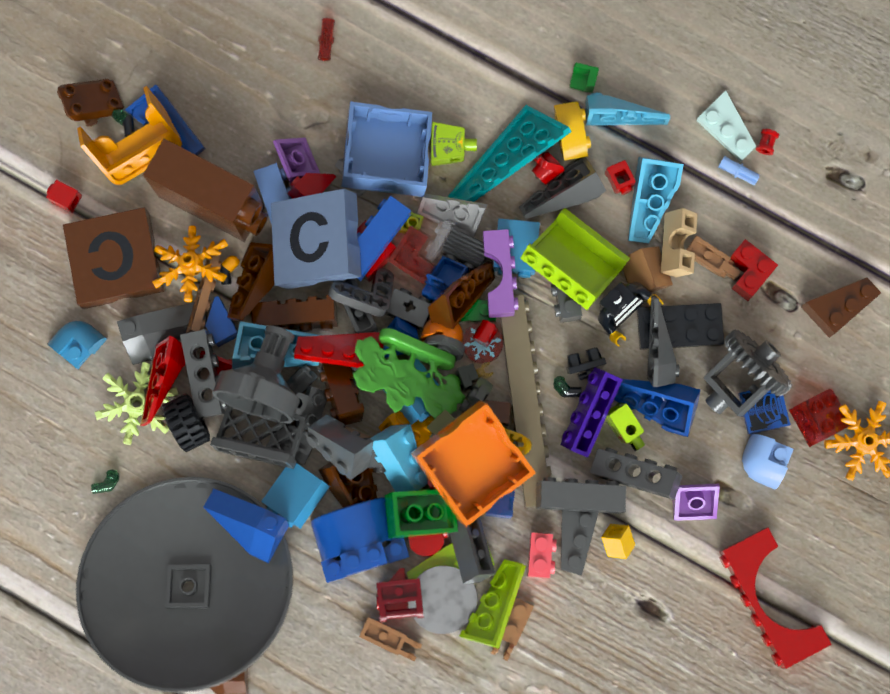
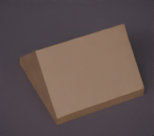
M659 246L641 248L628 255L630 260L623 268L627 283L639 282L650 292L673 285L670 275L661 273L662 254Z

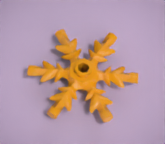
M193 225L188 227V237H183L184 242L187 244L183 246L187 250L183 255L179 254L178 249L175 252L171 245L168 246V250L160 245H157L154 249L155 253L163 255L160 260H170L169 263L177 262L178 266L175 269L169 268L170 271L160 272L159 275L162 277L155 279L152 283L156 289L165 282L166 286H169L173 278L177 280L179 274H185L186 277L181 281L184 284L180 289V292L185 291V302H192V290H198L194 283L198 280L193 276L201 272L202 278L206 275L210 282L213 281V278L224 282L227 278L226 274L218 272L221 267H211L212 264L203 265L205 258L212 259L211 256L221 255L219 250L228 246L226 240L223 239L216 245L212 241L207 249L204 246L202 253L198 254L195 250L200 246L197 242L200 240L201 235L196 236L197 227Z
M878 401L875 411L872 408L869 409L870 419L866 418L868 422L866 428L860 426L861 418L857 420L856 409L851 413L846 404L839 407V410L845 416L841 421L850 425L847 429L854 430L855 435L850 438L847 434H844L845 438L838 434H834L835 440H824V447H837L836 453L845 447L846 451L851 446L856 448V454L850 455L854 459L845 464L846 467H850L845 476L846 479L853 481L856 471L860 474L862 473L861 462L865 463L863 458L865 454L871 455V463L875 461L876 472L881 469L886 478L890 477V468L887 466L890 460L882 457L884 452L877 451V446L880 443L886 448L887 443L890 445V432L886 434V430H884L881 436L875 433V428L882 426L879 422L886 418V415H881L886 406V403Z

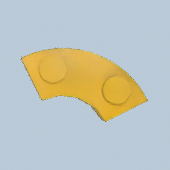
M578 101L554 105L555 120L568 126L572 131L559 141L563 159L570 160L588 157V148H591L590 137L585 134L583 121L586 120L584 108L580 109Z

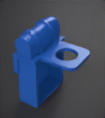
M442 256L433 272L426 274V285L421 295L434 301L452 282L469 273L468 267Z

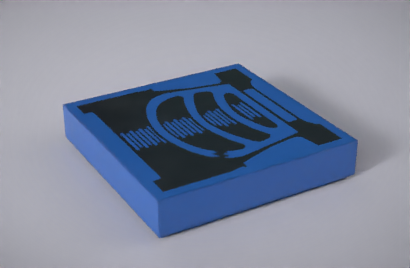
M750 391L738 393L742 404L753 395ZM770 391L744 415L748 435L790 426L783 395L776 396Z

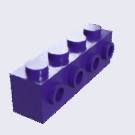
M594 367V370L588 376L585 390L580 394L578 406L570 417V424L562 435L560 445L587 458L589 457L623 379Z

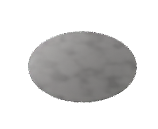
M436 566L424 571L417 577L420 578L424 618L417 619V616L413 618L421 627L433 633L447 634L461 629L469 622L468 619L472 613H475L477 607V592L473 583L463 584L459 569L451 566ZM416 601L409 602V608H416Z

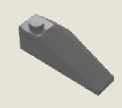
M586 157L578 158L564 167L565 171L556 180H551L547 188L543 191L535 192L521 204L519 208L526 219L586 203L600 197L606 189Z
M651 295L647 379L653 387H659L675 383L676 377H679L680 367L679 364H676L659 298L656 295Z

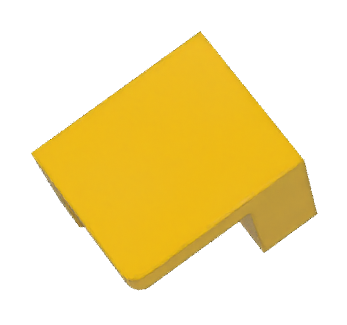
M610 523L601 537L608 557L627 559L635 547L629 525Z

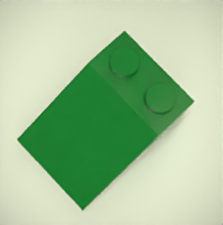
M437 489L391 492L385 495L388 539L458 532L457 517Z

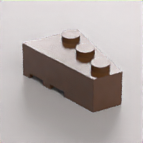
M322 363L321 370H318L321 383L325 382L327 388L324 390L326 401L331 402L330 416L345 425L361 422L364 405L359 402V391L354 385L351 368Z

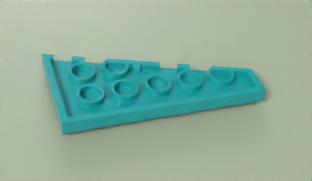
M525 105L448 197L475 202L572 131L568 126Z

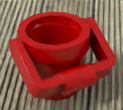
M548 151L541 153L533 159L537 164L531 171L544 185L565 171L564 167Z

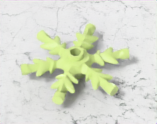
M142 362L140 373L134 372L137 382L133 381L137 388L133 392L128 391V384L123 385L121 376L116 380L111 374L107 373L103 377V380L111 385L107 390L118 392L115 396H123L124 402L118 404L114 401L115 406L103 404L104 410L94 412L97 420L108 416V421H111L116 414L120 417L122 412H128L129 418L123 421L127 424L120 430L121 433L126 432L123 443L131 445L133 434L139 435L136 425H140L137 418L143 413L146 398L144 389L148 387L146 383L150 377L148 372L151 364ZM176 387L169 390L163 401L164 403L170 401L168 397L179 395ZM139 401L141 406L134 407L133 403ZM155 415L150 423L152 430L155 431L156 427H158L166 434L170 429L162 421L165 420L164 416Z

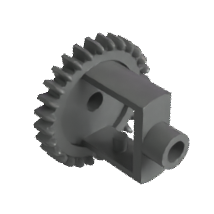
M736 329L732 330L724 341L729 352L703 377L714 389L705 399L709 407L716 413L721 414L729 406L740 417H743L769 391L776 396H782L792 388L791 380L788 379L789 377L780 368V365L775 362L781 356L777 348L767 340L759 346L755 340L752 341L749 336ZM736 357V362H743L741 368H749L748 375L754 373V380L761 379L760 388L753 384L748 389L753 395L744 404L717 377Z

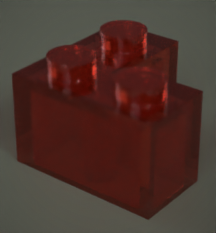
M411 225L388 261L424 284L427 280L426 274H431L437 266L420 254L431 236L416 226Z

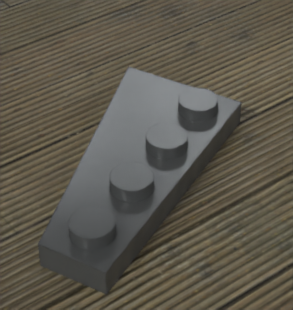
M562 510L561 570L582 576L599 512Z

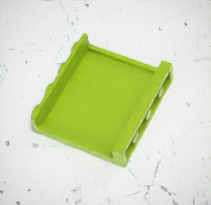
M566 208L559 213L556 220L532 245L529 244L520 259L586 310L591 307L630 260L626 254Z

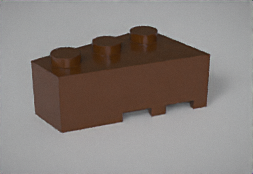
M864 278L810 300L802 305L801 308L830 338L878 297L881 292L868 278Z

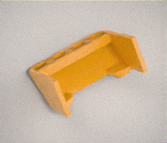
M147 86L143 87L148 105L145 110V116L149 123L115 143L109 136H99L92 140L81 126L77 128L82 149L107 178L116 185L124 184L143 173L163 139L180 147L182 146L181 138L165 108Z

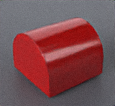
M483 319L472 338L487 348L497 333L496 325Z

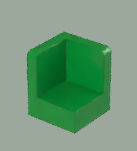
M576 62L569 87L593 93L599 68Z

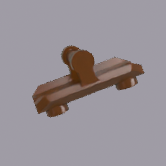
M102 79L64 84L59 86L57 90L66 116L73 121L84 120L88 127L97 124L99 118L118 115L124 108L113 80Z

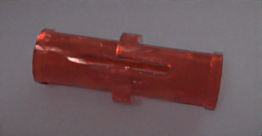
M331 18L322 19L321 35L318 37V42H320L318 59L321 61L331 60L335 20Z

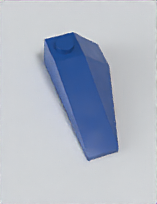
M213 489L203 506L250 555L268 564L289 527L286 518L217 489Z

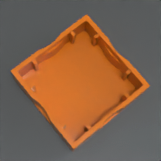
M483 401L477 402L411 452V455L455 516L466 527L488 511L497 500L515 490L535 474V471L519 448L508 438L498 418L488 404Z

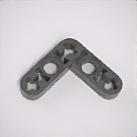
M378 269L373 278L371 292L342 281H335L329 290V296L336 302L374 316L382 317L390 306L394 275L388 269ZM377 290L383 291L386 295L379 293ZM355 296L360 297L363 301L357 300Z

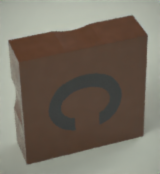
M145 207L63 224L77 305L82 309L111 304L125 298H139L165 292L163 284L156 289L152 281L162 276L159 275L161 272L160 265L154 252L155 239L150 213Z

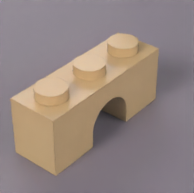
M684 208L665 213L661 273L675 278L694 273L695 253L684 250V242L688 236L696 234L697 213Z

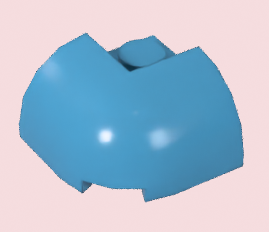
M72 321L61 327L47 344L75 368L79 369L91 354H95L107 338L92 325L84 321Z

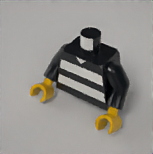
M620 282L599 303L601 310L598 321L607 334H610V341L618 347L617 340L621 338L626 341V337L615 330L645 300L651 306L652 292L639 282L628 284Z

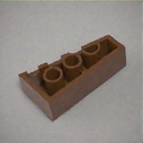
M326 295V299L311 296L304 302L296 298L285 300V304H281V301L278 300L259 302L252 310V323L283 327L288 330L300 329V332H310L312 328L330 331L333 330V327H338L337 302L329 295Z

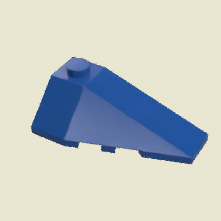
M623 379L614 400L618 403H627L631 410L635 409L644 414L645 419L649 421L652 419L661 424L662 429L688 437L698 407L701 390L675 383L653 387L649 381Z

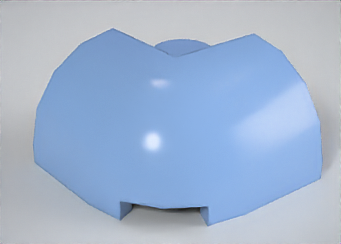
M755 433L751 434L742 456L744 470L752 480L772 489H777L788 469L787 465L794 449L778 443L770 437Z

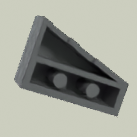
M327 414L308 427L307 441L311 447L316 448L323 455L325 460L330 461L337 467L342 475L352 480L370 466L374 441L370 438L364 440L359 437L360 433L354 430L351 432L345 429L346 425Z

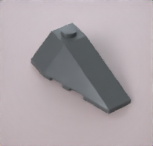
M194 302L117 321L123 344L133 365L152 360L156 345L167 337L172 336L177 340L181 339L180 335L186 333ZM206 313L203 316L205 322H207Z

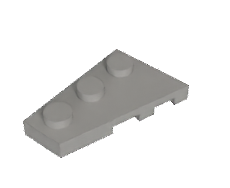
M425 194L417 214L450 230L455 228L475 237L488 204Z

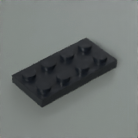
M721 303L661 306L672 348L724 345ZM639 307L637 309L640 350L649 349L651 307Z

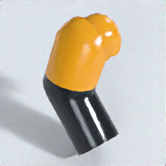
M231 255L221 263L220 272L227 275V278L224 282H221V285L232 284L231 272L240 264L238 257Z

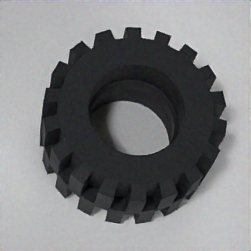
M185 393L162 405V412L166 423L182 450L188 452L210 441V433L204 419H199L194 408L193 399Z

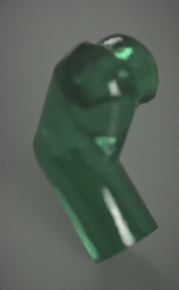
M114 469L108 470L103 482L91 484L92 493L98 494L112 491L119 482V473Z

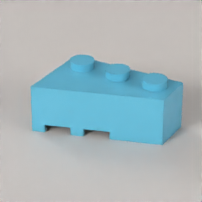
M411 424L389 426L370 438L374 441L375 459L384 466V474L395 492L418 491L428 484L426 474L411 455V452L417 449Z

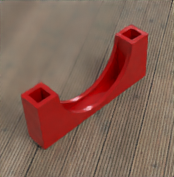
M769 527L721 550L719 559L723 567L729 569L732 575L730 580L735 588L738 587L741 591L740 599L746 608H750L752 612L750 617L754 625L760 627L763 633L761 638L764 644L772 649L774 653L771 655L773 661L777 666L787 669L832 644L822 625L793 630L775 623L762 610L756 596V575L765 557L779 547Z

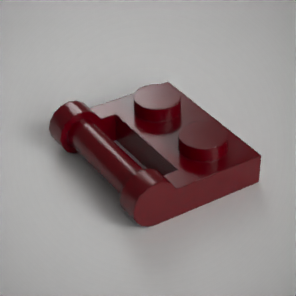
M420 578L376 583L380 622H387L388 619L416 616L417 619L424 618ZM416 601V608L386 611L385 604Z

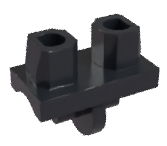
M597 347L586 350L588 361L581 363L579 353L567 355V374L584 371L585 373L578 374L579 381L584 379L588 381V376L592 372L590 368L607 364L605 358L601 357Z

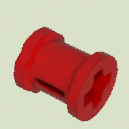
M762 129V137L759 145L756 146V151L765 155H773V147L776 139L779 138V133L771 129Z

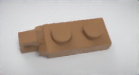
M695 236L686 249L695 253V261L717 276L722 278L728 276L735 281L741 273L740 270L733 267L734 262L731 260V257L698 236Z

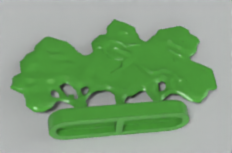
M391 328L381 329L379 334V342L389 347V349H382L376 339L371 336L363 341L357 340L355 353L364 363L363 367H359L353 373L357 387L360 390L371 393L384 389L387 397L386 402L395 413L400 411L404 405H413L415 397L422 398L427 412L434 419L444 410L452 414L456 411L457 404L463 403L465 395L460 390L461 381L458 376L448 374L443 377L437 369H453L456 362L454 355ZM396 351L410 356V359H397ZM386 354H390L388 359L384 358ZM415 359L429 364L430 370L427 372L417 370L414 366ZM428 373H430V378H426ZM433 373H435V377H439L440 385L435 384Z

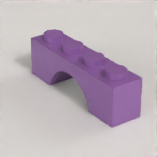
M509 229L483 231L484 256L494 260L500 266L503 275L499 286L487 295L489 318L514 316L515 310H518V297L513 295V289H517L516 277H512V269H515V257L510 256V248H514L513 235L509 236Z

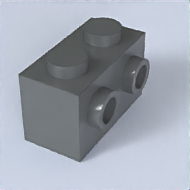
M551 284L552 297L556 296L557 302L554 305L555 316L559 317L560 323L581 320V305L554 284Z

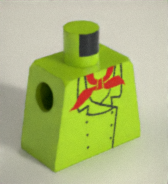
M617 403L610 408L605 421L621 443H629L634 451L641 449L645 443L639 435L644 430L627 403ZM627 426H629V432H628V433H626V428H627Z

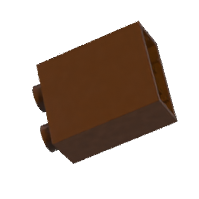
M163 139L143 173L144 178L159 198L243 242L246 241L250 233L258 236L267 222L268 214L263 212L264 205L253 184L166 139Z

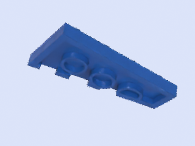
M154 85L150 90L165 108L181 138V147L195 155H199L206 148L159 86ZM143 94L127 107L125 111L144 126L149 123L145 116V110L148 105L145 94Z

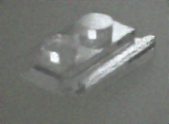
M449 218L444 220V222H439L435 230L437 236L434 241L430 240L425 250L428 253L425 258L431 261L439 258L452 228L457 223L456 221Z

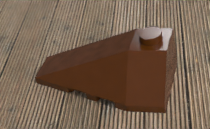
M250 243L240 267L243 268L242 275L237 277L236 283L239 287L238 291L232 296L227 316L229 319L243 321L275 285L273 244Z

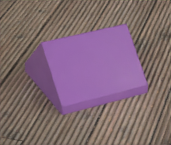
M306 138L277 139L273 141L289 183L297 176L302 178L306 173H320Z
M719 484L680 485L675 500H672L674 521L717 519Z

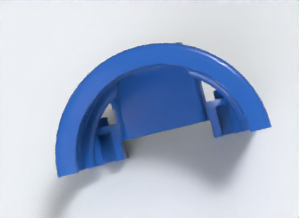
M385 497L347 506L321 515L311 521L327 583L410 558L404 537L388 539ZM391 540L389 545L383 546L382 542ZM340 556L341 560L336 561L334 557Z

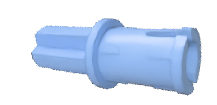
M724 156L718 167L734 175V178L739 177L752 185L757 183L760 176L758 173L744 167L743 163L739 164Z

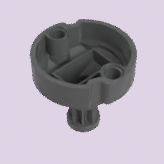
M268 325L264 331L266 335L260 351L256 353L253 363L221 371L212 394L221 402L247 414L259 416L269 421L292 423L300 400L281 376V372L285 364L284 358L289 344L293 343L295 336L283 327Z

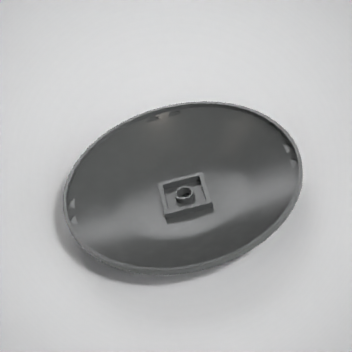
M183 477L164 480L149 485L124 499L106 515L93 532L83 552L78 568L76 581L77 611L85 636L93 650L105 664L123 678L139 686L162 692L183 693L208 689L222 684L248 669L264 654L278 635L288 613L293 591V565L285 536H283L268 564L250 555L203 507L213 489H217L266 509L264 505L244 490L226 482L203 477ZM188 581H192L194 588L190 592L183 591V585Z

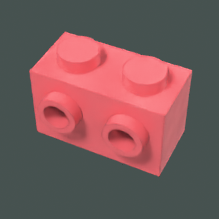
M530 533L527 577L550 578V574H554L555 561H551L552 552H556L557 540L553 539V534Z

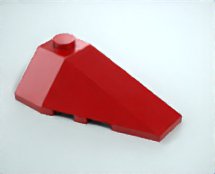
M169 336L155 347L140 426H146L152 422L181 369L186 364L182 343L175 337Z

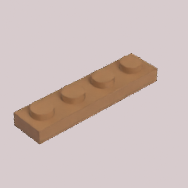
M220 255L211 256L212 259H206L205 265L212 264L211 267H221ZM206 275L204 278L201 277L186 333L203 330L205 325L203 316L208 311L211 300H208L216 285L214 278L210 282Z

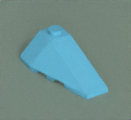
M602 93L587 95L585 102L586 125H668L670 120V114L609 95H603Z
M638 157L628 241L649 244L665 210L670 205L673 195L680 186L684 164Z

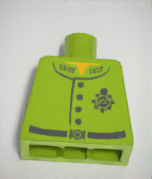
M432 122L431 166L463 162L464 151H477V139H465V128Z

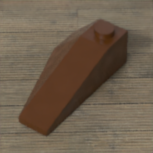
M492 262L484 263L452 282L428 307L431 323H438L447 328L454 329L495 279Z
M331 462L319 469L325 483L330 486L329 490L343 508L377 498L376 491L378 489L377 484H374L372 476L374 471L372 468L365 469L352 480L342 475Z

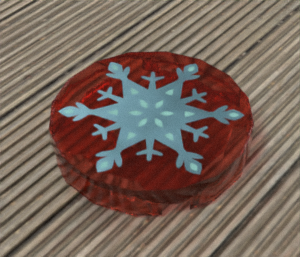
M479 322L467 328L463 334L462 344L465 346V355L469 360L478 364H487L497 359L501 354L503 337L497 328V333L487 348L479 344L472 338L481 323Z

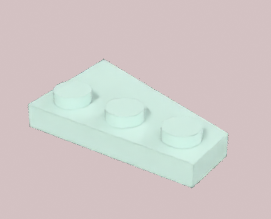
M727 91L721 94L696 120L740 162L756 147Z

